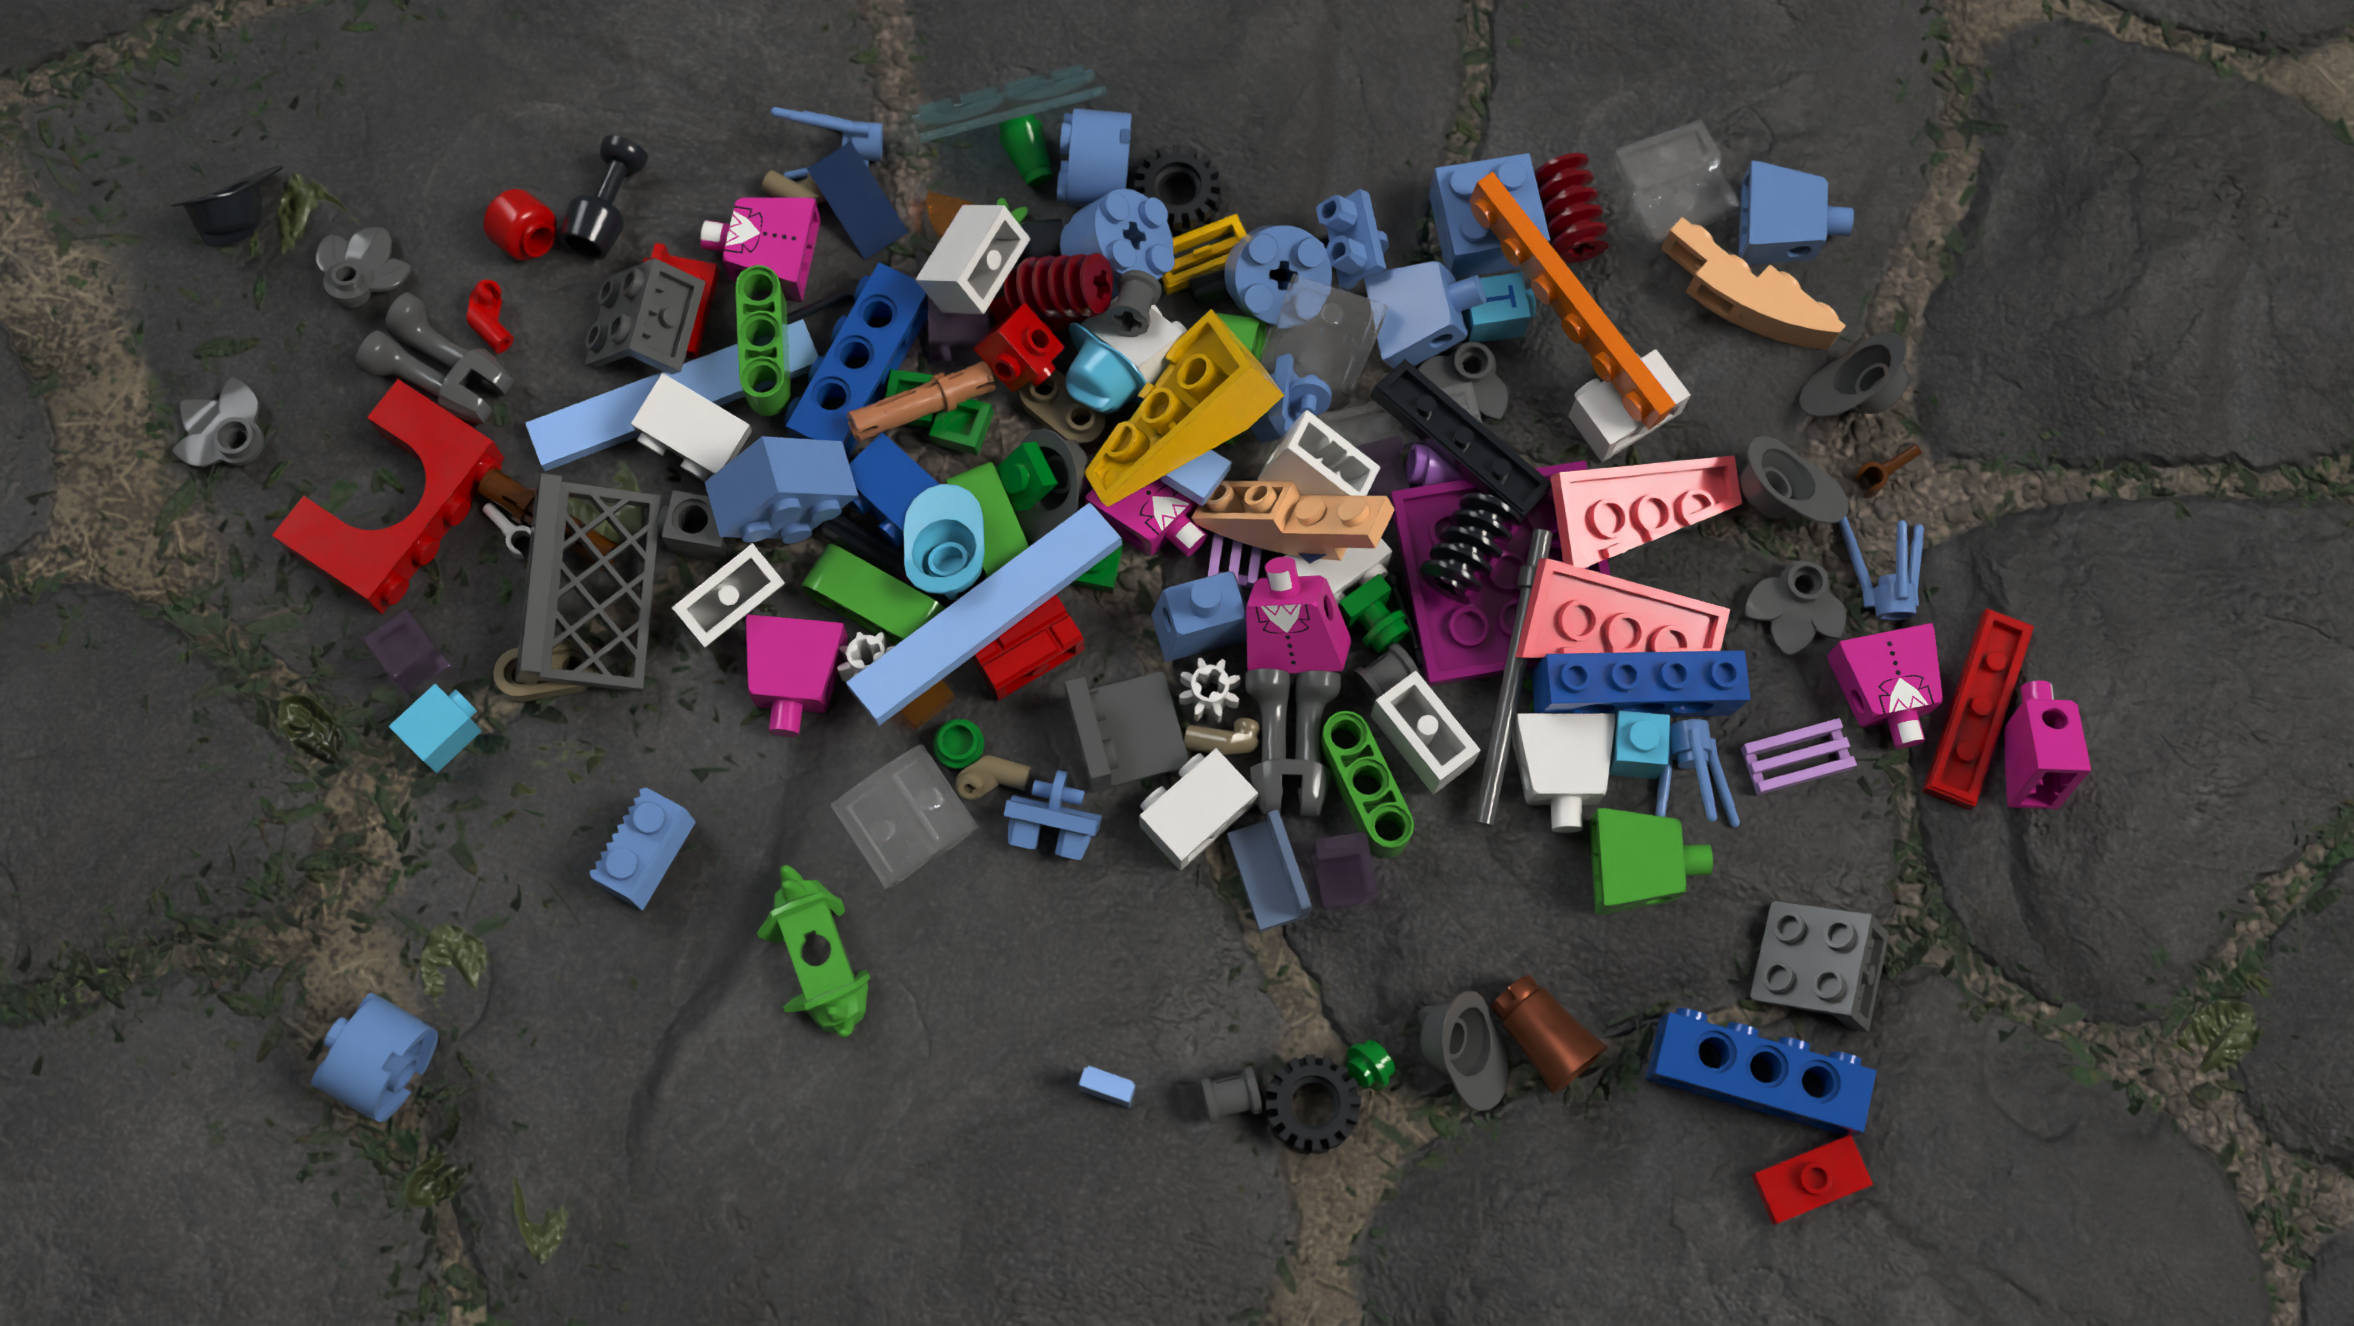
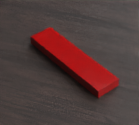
M1988 608L1981 613L1922 789L1923 793L1967 810H1971L1976 806L2034 626Z

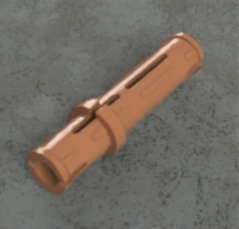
M984 361L946 376L942 372L931 376V381L921 386L882 399L866 407L847 412V419L851 420L848 421V425L856 441L861 442L876 434L907 424L940 410H943L945 413L953 411L957 408V404L967 399L994 391L996 387L993 381L995 380L988 364Z

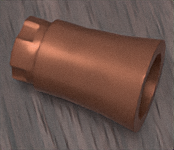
M1529 974L1515 981L1490 1006L1492 1011L1504 1021L1502 1026L1518 1043L1535 1066L1552 1095L1558 1093L1577 1078L1608 1048L1605 1043L1585 1029L1567 1012L1545 987L1540 988Z

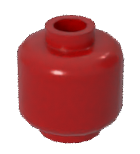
M514 188L502 192L490 202L484 214L483 229L486 237L513 259L528 261L544 255L551 249L556 239L557 220L554 212L528 191Z

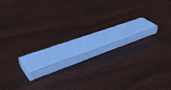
M802 319L788 325L790 379L809 373L814 361L818 358L812 339ZM769 335L760 336L753 342V345H768L774 337ZM738 344L684 363L681 372L671 375L663 371L526 422L525 424L544 471H548L640 436L641 433L636 431L631 423L662 373L717 406L745 397L739 379ZM763 381L754 390L756 392L776 385V382Z
M1089 502L847 681L846 684L849 690L880 726L1122 545L1121 537Z

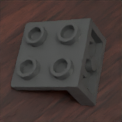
M656 258L607 278L601 286L598 295V303L601 304L597 322L591 326L586 337L585 346L589 350L585 364L597 368L630 356L671 375L681 372L705 281Z
M1156 672L1088 690L1085 677L1065 682L1066 698L1092 793L1180 771L1189 761L1164 672Z
M1774 901L1770 905L1751 990V998L1757 1003L1834 1015L1848 1029L1869 1032L1889 932L1872 914Z

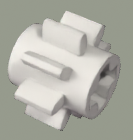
M857 632V637L849 646H840V652L846 661L837 667L842 681H849L869 666L866 664L876 661L895 647H888L883 632L878 633L876 637Z
M1198 658L1197 670L1193 675L1188 672L1181 673L1180 682L1184 686L1191 688V690L1184 691L1179 695L1180 705L1192 704L1195 708L1194 720L1196 721L1205 714L1213 715L1217 722H1221L1222 710L1226 705L1231 708L1238 707L1239 698L1235 694L1230 693L1229 690L1236 689L1240 685V676L1233 675L1228 677L1224 671L1225 660L1223 659L1215 666L1206 665L1202 658ZM1210 683L1218 685V692L1213 691L1209 698L1201 695V689H1206Z

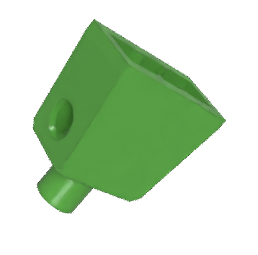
M1598 808L1589 819L1595 915H1606L1678 900L1686 892V876L1712 874L1713 854L1711 846L1709 844L1683 845L1682 824L1678 819L1607 808Z

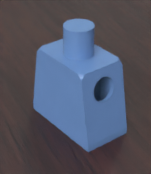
M1751 161L1741 182L1738 257L1743 259L1748 265L1811 261L1816 259L1826 242L1827 235L1850 236L1854 222V210L1849 207L1828 206V181L1824 177L1760 161Z
M1436 261L1384 270L1380 273L1364 277L1381 357L1393 369L1404 359L1415 367L1463 341L1468 334L1463 311L1486 303L1485 290L1477 275L1456 282L1453 274L1440 262Z
M1233 571L1179 584L1162 591L1151 614V618L1165 662L1247 640V604L1242 588Z

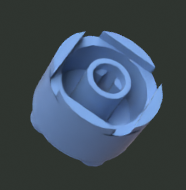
M1077 108L1073 109V114L1064 113L1060 153L1069 154V161L1061 160L1058 175L1057 201H1067V206L1084 208L1113 190L1126 189L1132 113Z
M1131 189L1113 190L1072 215L1073 217L1070 222L1064 226L1061 232V255L1073 256L1084 254L1087 256L1092 253H1100L1107 258L1113 272L1114 285L1111 301L1119 295L1117 284L1121 275L1126 271L1141 270L1159 279L1174 266L1173 239L1167 223L1168 212L1165 205L1157 198H1148Z
M1268 225L1254 229L1236 243L1230 251L1225 265L1226 288L1235 304L1249 317L1275 325L1299 323L1317 314L1327 298L1331 286L1332 270L1324 244L1312 234L1294 226ZM1280 265V269L1286 270V279L1277 283V281L1269 278L1270 269H1278Z
M369 993L350 1020L341 1017L329 1030L324 1045L330 1048V1051L314 1073L311 1085L364 1116L373 1118L378 1122H384L402 1106L412 1091L404 1087L411 1080L414 1073L417 1072L423 1075L437 1045L438 1032L425 1021L374 993Z

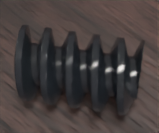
M1480 492L1468 493L1462 496L1459 503L1460 510L1452 513L1449 519L1450 526L1443 528L1439 536L1441 543L1433 545L1429 553L1431 560L1424 561L1419 570L1422 579L1429 587L1448 599L1467 605L1470 601L1464 590L1480 592L1483 588L1482 583L1473 576L1474 573L1490 576L1493 568L1483 559L1484 556L1493 559H1500L1503 551L1493 542L1494 539L1504 543L1510 542L1513 535L1503 524L1519 526L1522 522L1520 514L1493 495Z

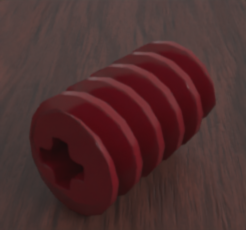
M1569 153L1547 161L1534 172L1550 237L1549 243H1551L1550 245L1564 263L1568 264L1594 258L1609 248L1607 242L1597 241V239L1607 233L1608 228L1603 222H1595L1602 216L1603 210L1600 205L1591 204L1597 200L1599 195L1595 188L1587 187L1592 183L1594 177L1591 171L1582 170L1589 163V158L1584 153Z
M1092 253L1087 256L1076 254L1073 256L1060 255L1052 257L1049 255L1041 258L1028 257L1023 259L1019 267H1013L1005 279V301L1010 312L1026 303L1039 319L1050 317L1056 319L1064 317L1077 318L1080 316L1094 317L1104 313L1109 308L1114 285L1113 272L1107 258L1100 253Z

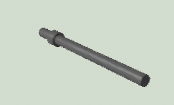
M1533 530L1526 566L1520 567L1516 587L1521 592L1473 823L1481 826H1494L1528 659L1515 657L1539 558L1549 557L1553 533L1548 530Z

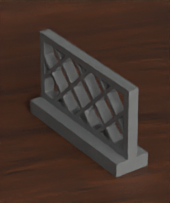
M541 473L535 489L515 682L536 684L537 680L641 692L644 686L661 495L562 482V476ZM568 498L590 500L601 515L580 529L567 513ZM604 502L616 504L608 508ZM626 505L648 508L647 525L633 536L614 515ZM604 521H607L624 541L606 556H603L586 536ZM565 527H567L573 535L564 541ZM645 536V546L643 550L642 547L637 543V541ZM579 541L596 563L575 577L562 562V556L566 549ZM630 548L643 563L642 574L627 584L609 562ZM602 568L619 588V591L599 605L581 583ZM560 575H562L568 584L559 590ZM641 583L639 599L632 589ZM574 589L592 611L570 626L557 611V604L560 598ZM625 596L638 611V620L622 633L604 610ZM595 617L602 622L615 638L596 654L589 649L576 633ZM556 623L563 633L554 639ZM636 632L634 647L627 638ZM567 638L572 641L587 659L573 671L551 668L553 649ZM620 644L634 660L632 677L611 675L599 659ZM590 666H593L598 673H589L584 671L588 669Z

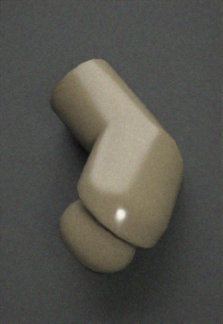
M771 170L767 173L761 185V190L774 198H814L816 204L827 201L809 173L807 179L794 182Z
M1249 718L1237 719L1234 722V731L1189 725L1185 733L1184 743L1187 750L1208 754L1215 748L1222 755L1251 753L1261 742L1258 739L1261 733V726L1257 721Z
M986 755L965 767L956 778V791L961 798L969 801L984 796L1000 784L1025 791L1031 773V766Z

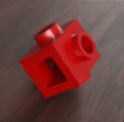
M1024 303L999 321L973 349L988 364L993 374L1013 393L1028 382L1033 387H1036L1048 378L1056 369L1051 361L1062 351L1064 346L1055 337L1050 328Z

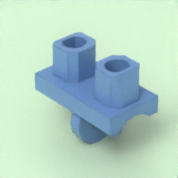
M1359 189L1345 198L1340 195H1333L1318 204L1316 207L1320 224L1327 227L1330 241L1326 252L1331 267L1336 268L1340 287L1350 290L1362 278L1380 273L1386 269L1383 254L1388 250L1389 242L1387 235L1377 230L1368 192Z
M1290 353L1278 356L1275 373L1269 374L1285 396L1250 426L1260 444L1281 439L1306 410L1313 415H1319L1330 407L1332 398L1330 387L1326 382L1313 374L1307 375L1304 378L1298 377L1294 372V359Z
M1058 770L1053 784L1035 780L1033 784L1032 795L1050 799L1049 803L1012 795L1011 800L1006 801L1003 816L1010 817L1008 844L1035 849L1038 844L1041 825L1043 824L1060 828L1055 854L1081 860L1091 841V836H1095L1100 829L1102 815L1062 806L1063 802L1082 806L1085 791L1067 787L1068 772Z

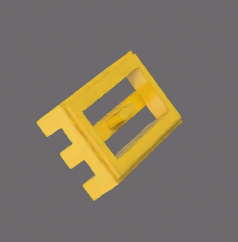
M1237 213L1172 238L1173 254H1176L1230 232H1234L1235 235L1219 243L1198 248L1193 253L1175 259L1173 268L1161 277L1167 295L1189 287V279L1192 276L1226 265L1229 254L1172 275L1230 252L1236 243L1247 235Z

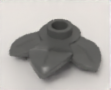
M381 227L362 229L353 234L349 241L340 236L330 234L321 241L315 254L317 268L324 274L323 287L325 293L336 304L346 308L363 305L369 300L372 292L391 291L405 281L412 268L404 261L390 258L392 252L391 236L387 229Z
M1477 342L1460 344L1453 349L1450 356L1431 357L1418 369L1474 418L1478 412L1494 420H1500L1508 403L1507 387L1495 374L1496 361L1494 355L1483 344ZM1466 362H1472L1478 366L1479 372L1470 374L1463 369L1462 365Z
M231 377L221 391L219 402L204 399L181 401L182 422L190 435L182 439L173 448L174 454L183 462L195 467H207L221 461L234 466L252 462L259 456L264 446L263 432L256 424L260 409L256 395L245 383ZM247 437L242 446L233 449V444L238 438Z
M1801 560L1793 562L1783 570L1780 577L1761 580L1753 588L1745 604L1746 618L1756 621H1770L1769 629L1772 640L1785 656H1791L1803 650L1813 639L1816 632L1831 639H1840L1846 623V613L1843 604L1829 592L1830 583L1826 572L1818 564L1811 561ZM1795 581H1806L1810 586V593L1804 594L1799 592L1795 587Z

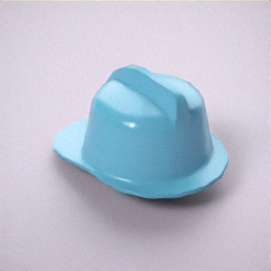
M1070 323L1069 333L1079 353L1066 374L1065 384L1069 395L1075 401L1103 414L1114 413L1130 402L1142 403L1143 400L1138 394L1147 382L1136 366L1121 352L1101 342L1078 323Z
M940 484L927 488L914 498L906 511L904 522V565L906 575L915 587L928 593L946 595L950 600H958V593L964 592L973 586L981 575L985 552L984 519L980 503L970 491L958 485Z

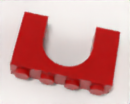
M397 379L367 418L382 437L423 463L426 474L425 489L414 511L401 522L388 528L364 530L344 523L303 496L272 534L289 553L380 614H383L389 605H395L403 598L408 590L411 577L421 565L428 564L435 557L440 547V540L452 526L460 524L469 513L471 501L477 495L479 484L484 475L490 469H495V467L501 470V463L505 459L493 440L399 379Z

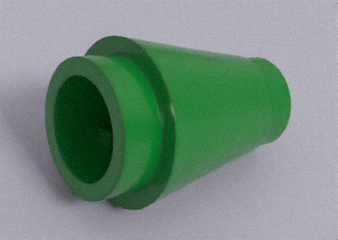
M1031 111L1017 113L1003 120L998 126L1001 133L998 140L1024 179L1026 186L1036 187L1051 180L1053 174L1050 169L1051 165L1042 121L1036 120L1034 113Z

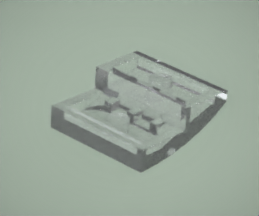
M1702 120L1614 149V159L1623 186L1650 245L1665 240L1669 231L1682 217L1692 225L1697 224L1703 227L1738 213L1740 203L1719 168L1722 155Z
M1293 273L1278 319H1275L1274 324H1271L1259 362L1264 368L1275 371L1277 357L1290 353L1294 359L1293 369L1298 377L1304 378L1310 374L1316 375L1320 380L1326 382L1330 389L1350 395L1369 358L1389 306Z
M917 745L892 760L830 804L885 889L894 888L931 858H940L979 828L924 745Z

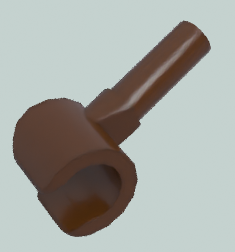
M1914 444L1882 464L1877 462L1865 463L1855 474L1852 482L1857 481L1862 476L1872 477L1876 485L1868 489L1863 497H1875L1886 485L1890 475L1921 455L1922 452L1918 445Z

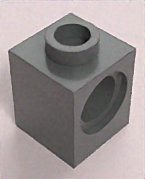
M673 490L669 506L664 505L658 519V534L662 535V539L669 552L728 563L734 538L719 536L709 497ZM695 519H705L708 521L705 528L698 533L689 534L685 532L686 526Z

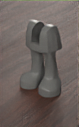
M410 292L400 295L388 310L385 323L390 336L378 330L370 333L359 347L355 361L357 368L369 375H393L428 391L438 398V405L462 421L477 425H484L493 413V409L483 399L465 388L469 381L472 379L501 397H505L515 383L511 374L487 350L479 348L469 351L437 333L428 324L426 305L420 298ZM392 338L434 358L449 367L451 371L447 376L436 371L407 353Z
M1255 669L1247 671L1245 673L1246 691L1259 704L1262 722L1261 763L1250 767L1252 785L1258 792L1256 800L1261 815H1267L1268 812L1277 809L1280 813L1283 795L1282 775H1299V788L1297 792L1299 816L1318 817L1326 798L1331 777V770L1321 764V719L1325 705L1339 695L1341 675L1335 672L1318 670L1301 672L1295 676L1296 755L1295 759H1286V716L1290 691V674L1280 669Z

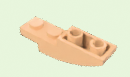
M1683 217L1669 231L1661 250L1694 276L1686 293L1707 309L1729 322L1779 342L1828 350L1845 328L1846 325L1839 320L1838 315L1830 306L1812 299L1801 290L1798 281L1790 274L1783 271L1779 272L1772 265H1769L1757 278L1751 273L1750 267L1743 259L1733 254L1729 255L1714 243L1712 236L1706 229L1697 224L1692 225Z
M1222 481L1203 506H1197L1192 520L1196 525L1216 534L1265 550L1299 557L1301 556L1298 553L1327 554L1320 559L1341 561L1347 548L1376 549L1395 509L1387 496L1301 495L1293 481Z

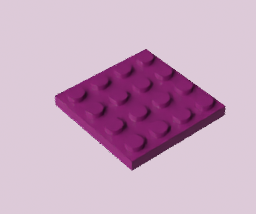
M1586 460L1535 468L1550 482V476L1560 472L1588 470ZM1467 479L1391 491L1389 498L1395 509L1393 518L1417 638L1422 651L1426 683L1429 687L1504 674L1521 592L1516 587L1520 567L1526 566L1534 529L1548 530L1553 533L1548 559L1563 562L1553 491L1522 520L1519 526L1503 524L1513 535L1510 542L1505 543L1494 539L1493 542L1503 551L1500 559L1484 556L1483 559L1491 565L1493 570L1490 576L1474 573L1473 576L1482 583L1483 588L1480 592L1464 590L1470 601L1468 605L1448 599L1436 592L1422 579L1419 570L1424 561L1431 560L1429 553L1433 545L1441 543L1439 536L1443 528L1450 526L1449 519L1452 513L1460 510L1459 503L1462 496L1468 493L1482 492ZM1607 559L1584 568L1611 576ZM1528 658L1525 671L1532 670L1542 658Z

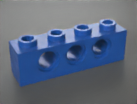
M879 262L872 275H865L859 282L854 295L856 303L848 317L843 315L837 321L831 335V342H833L825 357L819 356L814 361L808 375V382L810 384L802 398L796 397L793 399L784 419L790 438L842 441L848 460L858 442L848 425V421L851 420L847 419V412L866 407L883 399L887 392L891 369H900L934 308V302L914 278ZM878 317H886L891 320L888 325L882 328L869 326V323ZM856 357H863L868 360L866 365L859 369L846 367L848 361ZM831 398L845 400V403L839 409L826 410L822 408L824 403Z
M1745 650L1546 654L1531 670L1535 714L1616 715L1618 711L1665 714L1670 715V717L1731 716L1751 700Z
M1677 1008L1676 1013L1668 1012L1659 1019L1645 1080L1845 1137L1848 1135L1853 1137L1864 1132L1877 1070L1861 1066V1058L1837 1051H1831L1829 1057L1810 1052L1809 1043L1790 1037H1779L1778 1042L1758 1037V1029L1741 1023L1729 1022L1727 1023V1028L1707 1022L1708 1016L1706 1014L1687 1008ZM1701 1043H1710L1718 1049L1721 1056L1718 1068H1710L1702 1063L1698 1054ZM1753 1057H1760L1770 1065L1772 1077L1769 1083H1762L1752 1075L1750 1063ZM1805 1071L1816 1074L1822 1081L1823 1092L1820 1098L1812 1097L1804 1090L1802 1077Z

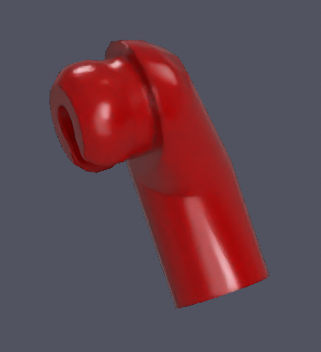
M484 279L476 283L474 290L471 291L466 319L470 328L495 353L499 354L506 351L512 345L514 336L499 322L502 305L501 287L495 281Z

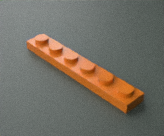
M1493 171L1479 180L1469 200L1472 214L1483 228H1490L1501 242V249L1506 259L1513 266H1520L1529 277L1531 288L1536 297L1543 304H1550L1561 318V326L1568 338L1576 344L1580 343L1591 356V363L1597 375L1603 381L1613 384L1622 396V404L1627 413L1634 420L1642 421L1648 430L1662 422L1676 405L1673 399Z

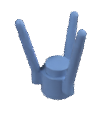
M778 107L771 109V115L774 117L843 132L842 147L852 142L868 168L869 161L881 162L883 123L850 121L809 111L800 112ZM801 168L785 172L783 176L791 180L807 179L809 172L807 168Z
M1845 516L1838 524L1863 591L1864 608H1875L1876 619L1884 621L1904 620L1917 616L1916 608L1919 607L1918 583L1924 527L1921 524H1917L1914 527L1908 569L1907 523L1904 520L1898 521L1896 574L1879 577L1878 586L1873 588L1853 531Z
M1689 719L1671 724L1669 729L1668 766L1659 776L1655 815L1666 816L1673 760H1677L1679 768H1696L1707 820L1715 822L1717 820V813L1707 767L1708 764L1728 821L1732 827H1738L1740 821L1718 758L1716 740L1710 738L1709 723L1702 719Z

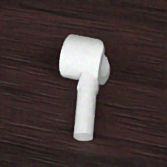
M492 502L487 503L483 507V512L502 530V533L506 536V545L512 555L517 559H524V556L514 547V544L519 537H530L531 529L523 525L516 526Z

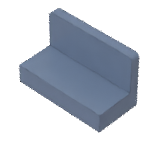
M1278 809L1268 812L1266 821L1227 833L1226 838L1258 932L1262 933L1308 918L1311 903Z

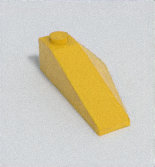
M1209 310L1173 344L1165 356L1170 363L1154 385L1147 382L1138 396L1143 401L1128 422L1125 421L1117 424L1084 471L1099 499L1107 507L1244 432L1285 396L1264 366L1213 310Z

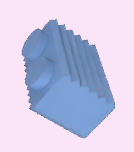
M648 788L639 789L641 796L634 798L635 806L628 807L630 814L623 816L624 824L617 825L619 833L612 834L613 842L606 843L608 851L601 852L602 860L595 862L597 869L590 871L591 878L604 891L642 911L696 823L685 808Z

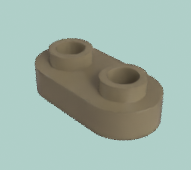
M1054 370L1048 378L1036 387H1033L1028 382L1020 388V399L1024 410L1043 427L1056 432L1064 440H1077L1081 449L1086 450L1096 446L1104 437L1106 430L1105 414L1075 401L1068 393L1065 384L1066 377L1059 371ZM1040 385H1049L1053 388L1052 392L1048 395H1040L1035 391ZM1083 414L1089 417L1090 420L1085 425H1076L1072 419L1077 415Z
M566 639L553 649L551 668L567 670L571 663H584L587 659L570 639ZM518 648L510 649L502 654L494 667L493 674L496 685L505 696L514 701L526 702L582 692L590 687L537 680L536 684H517L515 676ZM590 666L588 669L584 671L589 673H598L593 666Z

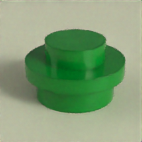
M1388 609L1379 612L1365 624L1364 629L1368 633L1364 636L1362 642L1367 648L1373 647L1378 654L1386 652L1385 647L1392 641L1398 643L1409 633L1410 628L1404 622L1406 615L1402 610L1392 614Z
M953 719L942 724L936 731L933 748L937 759L944 766L955 770H963L981 758L984 751V738L981 730L973 722L966 719Z
M1367 1040L1363 1044H1353L1346 1053L1348 1059L1346 1068L1350 1077L1355 1078L1357 1084L1364 1089L1369 1087L1375 1091H1382L1388 1086L1389 1077L1395 1072V1066L1391 1057L1382 1046L1373 1040Z

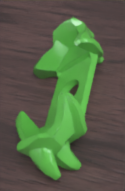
M783 865L780 868L781 889L774 894L773 910L758 930L757 935L759 938L770 942L778 943L785 941L803 993L797 995L784 1005V1011H806L823 1031L836 1033L840 1038H847L854 1031L855 1024L863 1019L866 1012L867 981L870 979L867 970L858 971L856 976H854L833 920L831 910L840 917L845 912V906L840 898L830 893L818 880H804L791 866ZM813 932L817 936L826 938L831 946L830 957L825 963L818 966L808 965L802 958V948L807 941L805 935Z

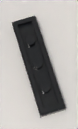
M1406 359L1373 388L1370 397L1477 489L1482 493L1493 495L1518 512L1522 520L1552 491V485L1548 479Z

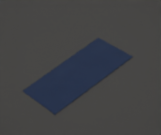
M849 142L807 168L864 259L869 258L908 233V230L852 142Z

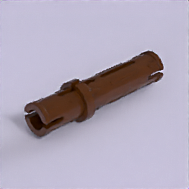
M499 468L490 469L479 484L478 494L512 513V519L523 526L529 524L532 526L536 487L528 489L504 474ZM569 514L580 529L586 526L578 518ZM565 527L564 541L573 535L567 527ZM594 529L586 535L603 556H606L620 545ZM579 541L568 548L593 565L596 563ZM614 558V559H613L612 561H610L609 563L612 565V564L614 563V561L616 560V558Z

